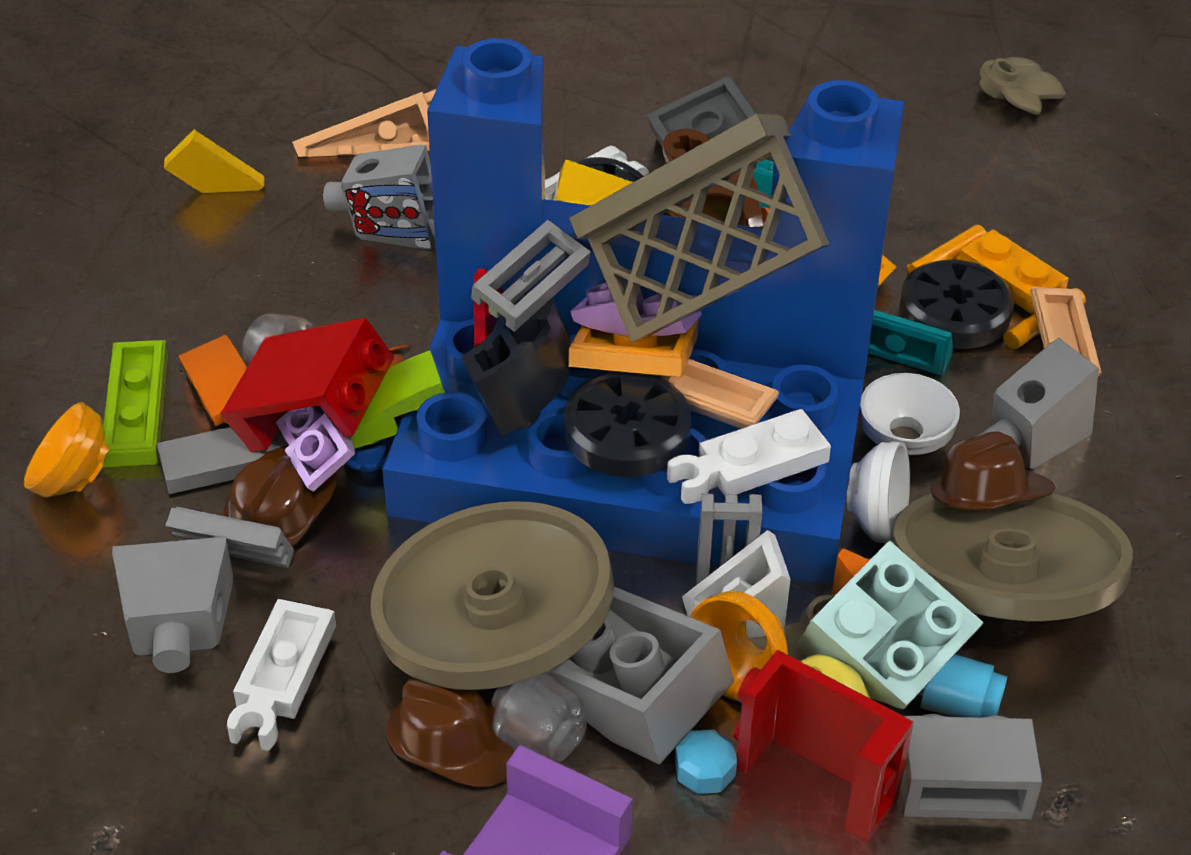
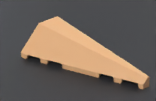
M436 89L425 94L423 92L417 93L293 141L298 157L359 155L415 145H426L427 151H430L427 110Z

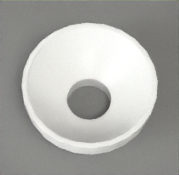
M894 373L874 380L865 388L861 396L859 412L863 430L877 445L881 442H904L908 456L930 453L945 446L952 439L958 425L960 408L953 393L942 383L920 374ZM902 426L910 427L916 430L920 437L916 439L900 438L894 436L891 430Z
M894 441L891 443L881 442L869 451L859 463L852 465L847 489V509L851 512L852 519H856L860 523L863 531L875 543L886 544L889 540L893 543L895 522L903 509L909 505L910 496L908 451L904 442Z

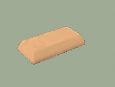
M1032 287L1030 293L1043 347L1046 348L1057 338L1062 339L1099 368L1098 376H1100L1102 372L1080 289Z
M691 359L688 360L682 377L662 375L659 377L671 383L685 396L691 411L740 429L757 424L779 396V391Z

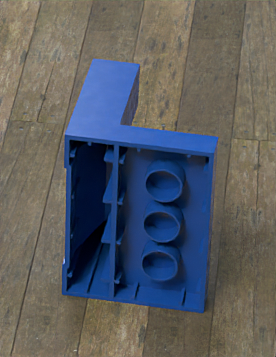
M504 38L481 40L469 47L455 46L427 110L440 321L429 350L432 353L445 393L430 397L423 402L418 411L405 413L402 417L382 469L387 516L433 523L455 512L484 504L511 501L542 503L569 511L586 521L599 534L608 551L697 564L701 501L684 504L681 500L682 482L690 479H682L670 483L667 480V468L657 473L640 477L606 475L582 464L573 456L564 439V408L570 395L581 384L596 376L620 371L573 367L565 385L554 399L539 412V418L533 425L523 430H513L501 436L486 412L465 368L461 356L474 349V300L471 299L474 273H477V269H486L488 272L545 221L549 220L591 251L588 266L553 296L572 341L582 325L573 322L570 311L587 297L586 290L606 283V280L588 238L578 239L569 219L592 205L545 199L543 56L531 55L530 51L523 44ZM847 80L828 81L814 87L789 129L791 137L785 139L830 245L702 309V316L698 319V338L689 358L779 391V396L758 423L803 409L831 445L828 463L739 493L737 497L738 503H749V495H761L762 520L760 535L767 530L775 534L790 579L832 586L869 352L905 102L902 100L878 98L877 94L869 87ZM775 162L773 166L771 196H774L780 177ZM787 195L786 202L792 204L789 195ZM782 210L773 242L793 248L808 240L798 216ZM662 215L655 238L678 246L686 218ZM699 222L690 252L712 261L722 231ZM646 224L638 227L636 230L643 232ZM737 225L738 228L761 236L763 228ZM624 235L611 242L610 245L618 264L632 270L640 242ZM734 236L724 266L740 273L750 270L757 245ZM552 242L548 244L501 286L502 290L505 292L523 276L524 271L536 261H540L556 245ZM652 247L644 276L666 285L674 256ZM769 251L767 260L779 254ZM567 255L560 263H558L550 272H548L528 291L534 289L542 280H544L551 272H553L570 255ZM687 261L678 290L688 295H701L709 270ZM721 276L718 285H720V284H722V283H724V282H726V281H728V280H730V279H729V278H726V277H724V276ZM640 286L644 300L659 294L644 286ZM691 411L690 441L683 455L699 457V445L701 442L740 430V428ZM719 487L709 490L708 494L714 495V503H725V496ZM713 520L710 567H720L723 520ZM736 520L733 556L745 547L747 520Z

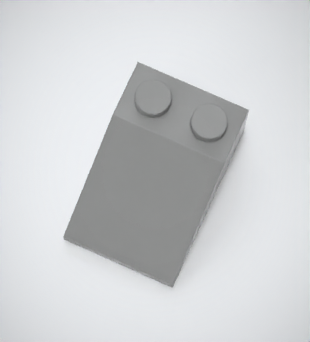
M614 587L613 600L603 624L587 644L563 663L532 678L611 742L658 764L669 755L734 683L720 629L617 587Z

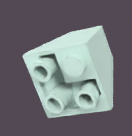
M889 540L810 621L796 647L807 657L817 654L828 655L852 666L860 674L870 698L904 710L984 622Z

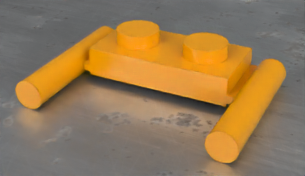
M978 224L906 267V274L908 276L914 269L926 263L939 260H961L984 266L998 274L1011 288L1014 303L1032 314L1004 333L1003 339L1005 344L1013 350L1018 349L1040 334L1030 289L1032 287L1068 289L1067 284L1069 280L1068 277L992 229L986 233L985 229ZM1080 290L1083 304L1085 305L1086 298L1084 293Z

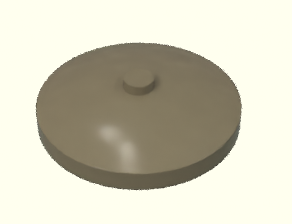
M930 493L905 507L899 514L894 527L893 544L972 613L1020 621H1051L1079 617L1098 611L1116 601L1124 593L1130 580L1133 549L1124 531L1114 521L1094 508L1055 493L1041 498L1016 501L1006 506L987 510L957 509L942 504Z
M520 501L490 503L464 509L443 517L415 533L394 551L380 570L374 583L370 603L371 617L385 654L399 669L411 677L428 684L451 689L475 690L496 688L515 684L547 672L566 661L586 645L603 624L613 600L614 577L603 540L596 530L575 514L542 503Z

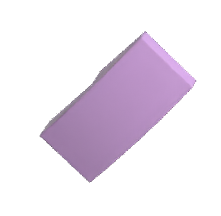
M602 283L586 290L587 297L570 311L573 322L607 333L629 336L607 283ZM641 289L639 290L635 305L643 324L656 317L662 294L659 293L644 300ZM674 300L672 309L683 303ZM701 310L651 336L685 333L702 316Z
M320 405L287 411L275 422L289 444L284 451L291 458L292 464L306 487L311 491H315L355 455L351 437L343 436Z

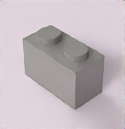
M938 714L904 716L914 722L901 783L904 817L1032 820L1042 786L1032 719H1015L1003 716H988L985 718L944 717Z

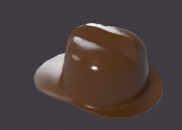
M995 431L954 444L947 455L944 474L934 480L931 492L933 497L942 504L957 509L987 510L1006 506L1016 501L1051 495L1056 487L1046 477L1025 470L1018 444L1011 436Z
M281 446L266 452L259 459L247 464L236 475L231 486V493L223 509V516L279 527L291 546H294L330 501L337 487L336 472L333 473L315 491H311L306 487L292 464L291 458L284 451L288 446Z
M408 680L403 687V700L391 712L386 725L387 741L397 756L457 783L472 787L497 786L506 782V763L519 745L531 749L528 731L520 719L504 707L482 698L477 689H451L428 684L420 680Z

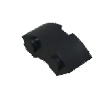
M530 291L526 292L522 297H520V298L514 303V305H516V304H517L523 297H525ZM554 297L515 332L506 326V318L500 315L490 335L479 346L461 356L484 408L501 436L513 430H523L533 425L539 418V412L554 399L571 374L573 367H569V347L573 341Z

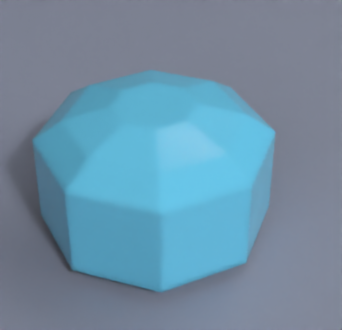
M716 730L690 731L675 749V766L678 782L696 794L722 792L736 777L737 759L734 742Z

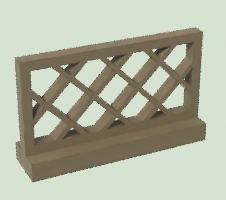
M757 113L569 218L577 238H588L631 342L641 341L830 245L785 142V139L791 137V133L783 115ZM771 155L780 174L774 196L750 188L757 163ZM740 173L737 182L729 180V178ZM716 185L734 191L725 222L702 213L708 191ZM787 195H789L792 204L786 202ZM746 196L770 205L761 236L737 227ZM692 199L690 208L681 205L686 201ZM782 210L798 216L808 240L793 248L773 242ZM668 211H673L686 217L678 246L655 238L662 215ZM699 222L722 231L712 261L690 252ZM646 224L643 232L636 230L638 227ZM624 235L640 242L632 270L618 264L610 245L611 242ZM734 236L757 245L750 270L744 273L724 266ZM652 247L674 256L666 285L644 276ZM769 251L779 254L767 260ZM687 261L709 270L703 292L697 297L678 290ZM721 276H724V277L730 279V280H728V281H726V282H724V283L718 285ZM640 286L662 294L656 317L644 324L635 305ZM674 300L683 303L672 309Z

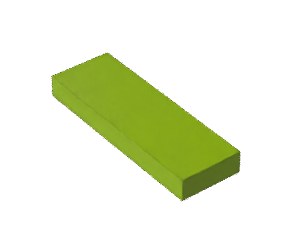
M166 340L113 343L103 424L105 444L109 446V451L105 456L103 468L159 464V453L156 443L161 442L169 354Z

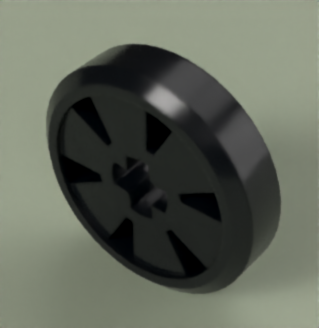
M939 260L919 266L906 277L902 285L899 310L901 317L951 332L953 348L968 349L988 345L999 339L1007 331L1014 308V296L1006 281L984 266L961 260Z
M631 372L602 374L576 388L565 404L564 439L568 449L582 464L606 475L640 477L668 468V462L671 459L684 454L690 441L691 409L688 401L675 386L654 375Z

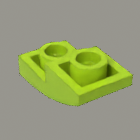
M430 350L408 358L388 369L353 436H350L354 449L375 444L382 439L396 435L398 430L395 420L396 416L411 411H418L419 407L427 399L437 394L445 393Z

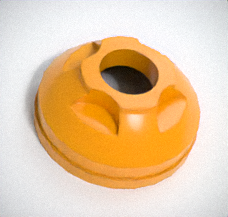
M83 402L76 403L55 422L36 449L24 476V487L33 493L47 498L63 495L71 491L80 492L87 484L91 483L102 469L105 456L109 451V446L105 444V432L100 415Z
M740 591L722 592L700 602L691 613V618L721 630L734 678V683L723 694L727 698L738 701L739 688L748 672L754 667L762 669L777 649L788 655L786 637L780 620L765 604L751 595ZM747 620L756 622L763 629L767 640L765 650L756 647L748 638L746 633Z

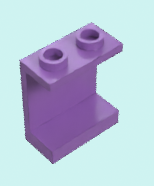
M519 745L506 763L508 793L464 855H619L632 836L633 799ZM443 850L440 855H451V854H449L448 852H446V851Z

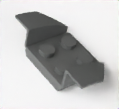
M727 76L647 114L646 117L651 130L663 147L665 136L672 131L693 129L704 133L709 139H712L756 113L731 77ZM772 155L766 158V160L774 162Z

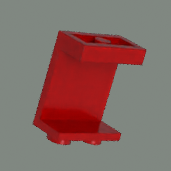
M366 317L265 337L220 414L250 452L267 450L279 430L275 422L287 411L319 405L344 437L353 436L387 373L394 356Z
M777 649L762 669L754 667L748 672L739 688L737 700L742 703V710L733 735L734 739L738 741L736 769L747 774L772 741L852 784L845 830L868 842L899 798L914 722Z

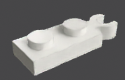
M799 409L701 442L699 445V457L680 455L668 462L667 480L670 483H674L682 479H690L682 482L681 500L684 504L701 501V494H708L710 489L719 487L724 496L725 494H739L828 463L831 445L803 409Z
M282 599L277 600L233 690L235 703L238 707L230 713L227 720L230 743L238 744L242 733L246 729L260 727L258 737L261 750L268 751L274 746L278 737L276 717L279 715L292 719L295 718L336 628L334 610Z

